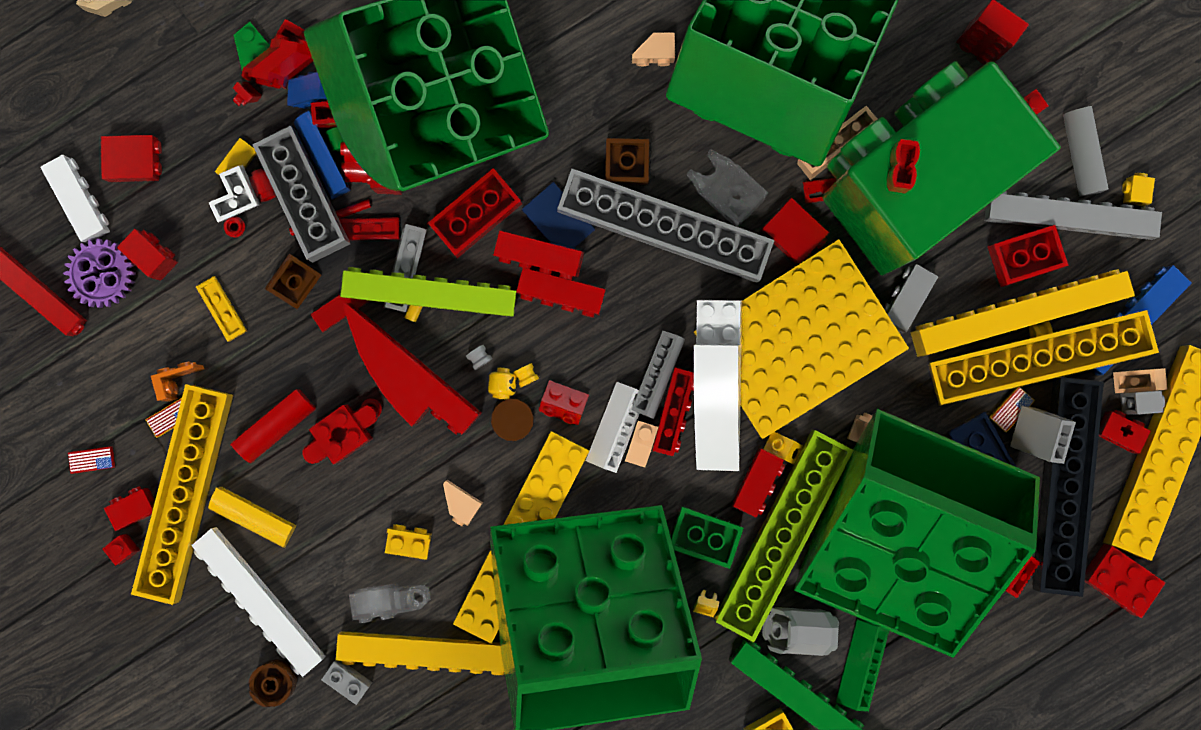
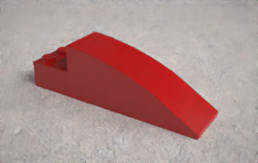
M344 303L343 309L362 361L382 394L411 427L417 425L426 413L432 409L430 413L439 421L441 419L445 420L448 423L447 428L454 434L460 433L462 435L466 433L482 412L360 309L351 303Z

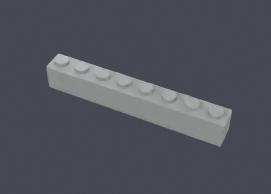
M1005 191L986 206L984 221L1041 228L1056 225V228L1059 230L1153 240L1160 238L1162 212H1156L1155 208L1142 207L1141 210L1133 209L1134 206L1132 205L1112 207V203L1100 202L1099 205L1091 204L1089 200H1078V203L1070 202V198L1062 197L1057 198V200H1050L1049 196L1036 195V198L1028 197L1027 193L1007 195V191Z

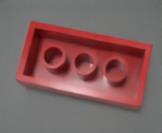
M991 0L969 23L957 40V43L960 44V48L963 51L971 52L977 56V60L985 65L988 62H996L1010 50L1029 24L996 0Z
M493 168L429 221L428 224L451 252L459 258L520 207L522 202Z

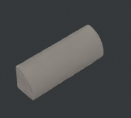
M1092 106L1063 114L1079 197L1098 194L1108 190Z
M662 331L631 409L632 411L654 419L684 344V338Z

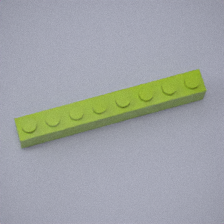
M348 267V271H343L340 292V297L514 316L516 291L511 290V286L498 285V289L490 288L488 283L477 282V286L468 285L469 281L456 280V284L447 283L446 278L435 277L434 281H428L426 276L413 275V279L404 278L405 274L395 272H392L391 276L383 275V271L370 270L368 274L361 273L360 268Z

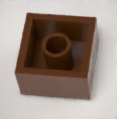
M606 138L605 180L617 185L648 186L649 139Z

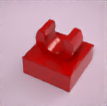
M248 81L237 82L233 87L238 93L233 98V101L238 106L258 102L262 97Z

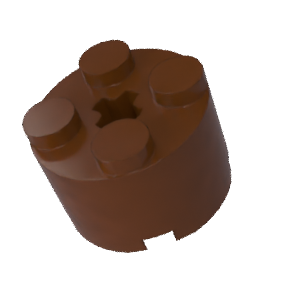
M278 659L270 660L263 663L251 674L249 678V693L251 698L262 707L279 706L293 694L298 679L288 663ZM272 680L275 681V686L273 687L270 685Z

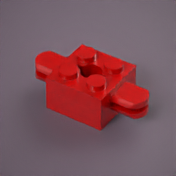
M349 404L339 407L309 429L315 440L304 447L302 451L304 459L308 463L314 464L328 457L334 465L347 458L373 439L366 429L377 421V410L371 405H363L355 412Z

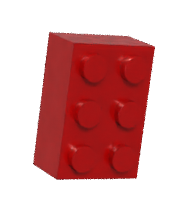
M1056 225L987 247L1000 287L1069 266Z
M1108 544L1102 545L1085 573V582L1130 614L1139 618L1144 616L1165 585V582L1114 546Z

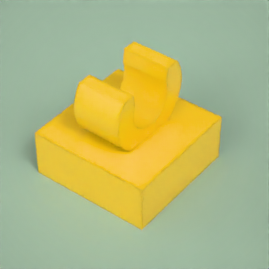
M703 590L695 602L693 612L714 617L719 607V601H716L717 593H714L712 599L705 597L706 590Z

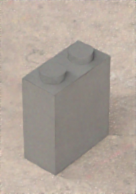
M1021 406L1010 447L1048 462L1064 464L1076 422L1035 407Z

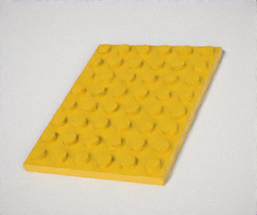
M839 239L742 301L740 405L762 439L909 349Z

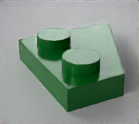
M248 22L234 34L242 70L243 67L270 47L251 22Z

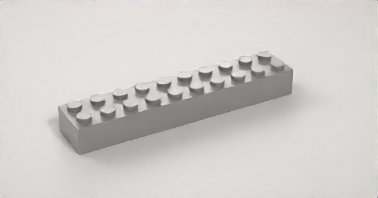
M571 169L557 208L558 213L756 283L761 280L774 243L773 239L575 169Z

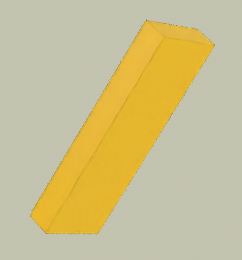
M215 276L196 286L227 342L247 332Z

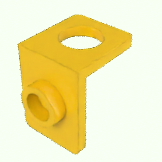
M773 432L770 434L764 450L794 465L803 445ZM798 448V453L796 457L793 459V452L795 451V449Z

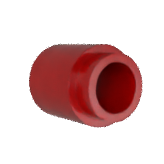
M263 169L253 171L249 181L256 197L261 202L275 198L276 194L266 172Z

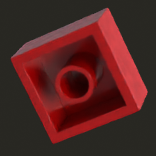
M134 229L117 247L146 276L161 281L178 263L173 258L175 254L169 248H164L158 244L160 240L154 234L148 233L145 230L139 231Z

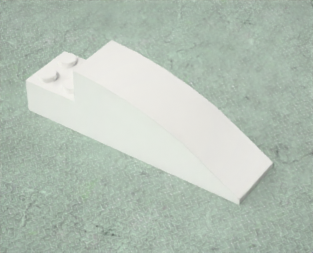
M697 300V338L694 345V414L697 470L739 471L742 300Z

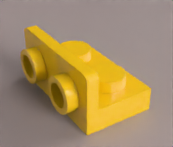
M393 524V527L387 528L388 535L385 553L428 559L432 534L427 533V529L414 528V531L406 530V526Z

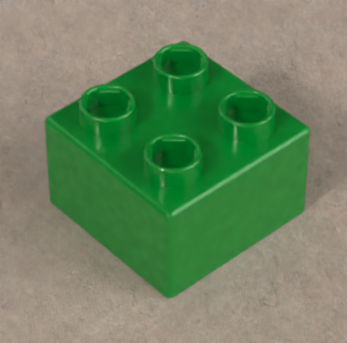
M954 61L913 93V97L895 111V116L904 127L896 132L884 117H880L841 148V152L827 163L828 170L837 181L823 193L822 199L879 274L885 275L918 259L1061 149V146L995 62L986 63L972 75L968 76L959 63ZM901 139L918 141L920 146L919 159L915 164L917 172L916 182L907 193L892 192L887 188V176L892 168L890 154L894 145Z

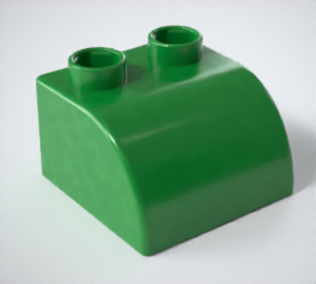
M380 0L336 14L307 27L304 31L308 48L340 135L361 168L373 180L385 188L394 191H406L539 142L549 136V130L507 0Z
M702 0L687 28L666 91V97L669 101L693 111L694 114L702 119L716 121L769 145L773 150L782 155L795 157L816 167L821 166L857 96L899 0Z

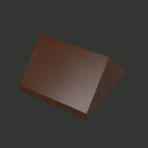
M289 253L265 289L298 309L322 275Z

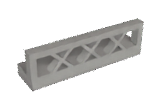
M408 224L404 225L392 272L405 274L404 278L413 279V275L416 274L427 229ZM384 302L383 308L406 312L408 305Z

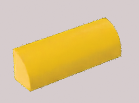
M223 487L215 489L208 506L215 513L283 548L286 547L297 526Z

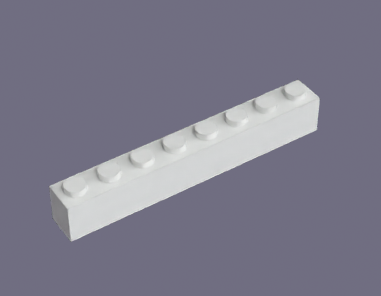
M217 527L211 528L191 545L195 549L193 552L196 557L207 563L208 571L213 576H218L222 581L221 585L224 590L234 595L236 604L241 609L245 608L250 614L249 619L251 622L261 627L264 637L278 647L276 650L279 655L289 660L291 669L297 675L300 674L303 677L326 657Z

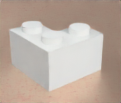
M243 165L219 174L228 194L209 202L217 222L224 221L261 205Z

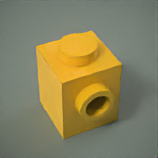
M1134 173L1133 176L1126 178L1122 186V192L1124 193L1123 203L1138 206L1151 204L1155 178H1150L1145 173Z

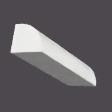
M616 382L586 458L587 462L617 473L640 414L631 410L639 390Z

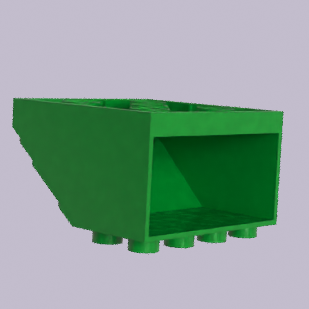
M877 409L853 448L854 451L831 493L798 572L794 591L954 658L1036 551L1040 477Z
M662 505L490 527V545L501 654L514 730H557L690 710L702 656Z

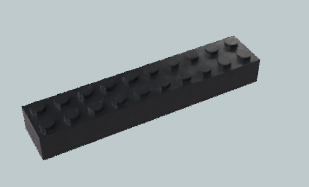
M1064 377L1053 378L1050 413L1075 421L1076 423L1064 464L1045 460L1036 560L1040 562V565L1035 569L1033 590L1038 592L1083 597L1104 382Z

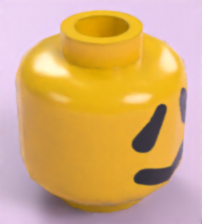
M497 368V372H492L489 375L488 392L493 394L492 398L509 399L510 396L515 394L517 377L510 373L508 368Z

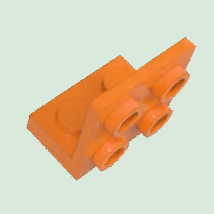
M188 361L178 364L176 369L167 367L157 370V374L151 376L157 401H173L178 399L176 395L179 392L178 387L172 379L204 370L203 365H197L196 362L191 363Z

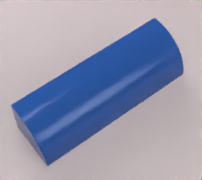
M310 111L303 113L295 119L294 125L330 198L333 200L351 190L341 174L339 165L331 153L321 129L313 125L312 113Z

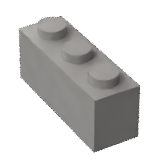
M917 264L911 266V268L909 266L906 268L902 275L904 280L901 286L897 285L891 294L894 297L890 304L887 303L884 306V310L901 333L908 331L938 278L937 275Z

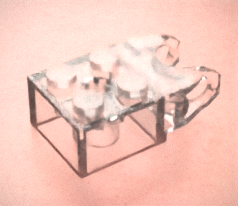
M710 149L707 156L715 167V172L712 175L705 176L690 169L687 176L694 183L698 194L729 223L739 227L766 200L768 192L730 158ZM733 195H740L741 197L740 199L733 198Z
M398 583L356 589L349 594L352 619L359 620V623H365L379 616L381 620L394 618V615H397V613L419 610L431 599L430 589L424 585L399 587ZM414 593H420L423 601H417L414 598Z

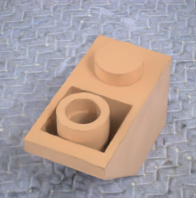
M653 33L632 54V63H636L637 66L641 67L649 66V63H658V66H669L670 63H674L675 33Z

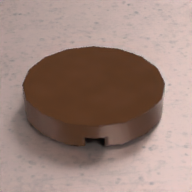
M508 399L495 407L492 413L491 424L499 437L507 441H517L530 433L534 417L526 403L518 399Z

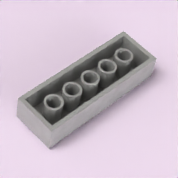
M289 126L252 144L306 259L313 263L350 245V241L298 132L292 126Z

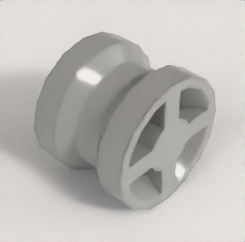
M484 345L479 346L466 355L467 359L472 361L474 370L481 368L492 360V357L485 352L486 348Z

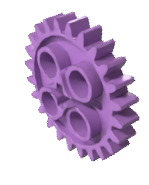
M97 239L95 244L93 240H88V246L83 243L80 244L82 250L73 249L76 254L75 257L68 255L72 262L71 264H65L70 269L63 272V274L70 278L64 282L72 284L68 291H76L73 297L76 299L81 298L80 303L86 304L88 302L90 307H94L95 304L98 308H103V304L111 307V300L118 304V297L126 298L124 290L131 291L127 285L128 283H135V281L130 279V276L136 274L130 271V268L135 265L128 263L129 259L117 249L119 244L113 243L111 245L110 240H105L103 244L102 239ZM109 255L111 261L105 266L104 258ZM89 261L90 268L87 271H84L83 265L85 262ZM115 267L118 268L117 271L101 273L100 277L90 276L82 280L83 276L98 274L100 270L109 271ZM112 276H115L116 283L111 286L109 280ZM94 281L96 287L94 291L90 292L89 284Z

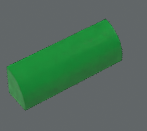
M857 619L836 703L856 711L869 712L889 630Z

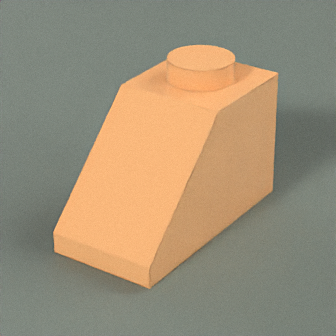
M1165 368L1113 372L1115 393L1167 390Z
M637 421L625 458L626 462L642 467L646 466L657 434V426Z
M446 480L443 486L449 514L453 516L452 520L460 526L464 524L468 526L483 502L449 480Z

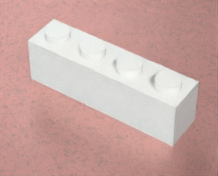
M61 155L40 167L81 242L88 244V240L94 241L110 232L107 227L109 222L104 214H100L97 208L99 203L93 195L89 194L87 190L89 185L84 177H80L77 171L79 167L73 158L70 159L65 155Z

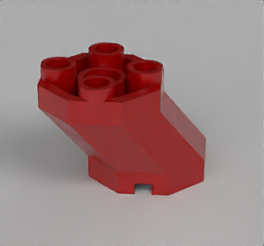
M276 35L275 39H271L270 47L243 67L241 76L248 81H251V77L255 78L256 83L260 85L287 89L288 80L313 62L307 42L297 39V42L288 41V37Z

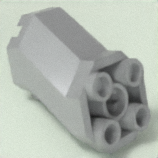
M772 608L771 613L763 624L762 636L764 640L769 641L770 645H767L769 650L779 654L824 656L829 655L831 651H835L838 648L839 621L837 617L832 616L831 612L825 610Z

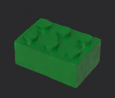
M680 506L670 538L675 551L730 569L744 528L740 525Z

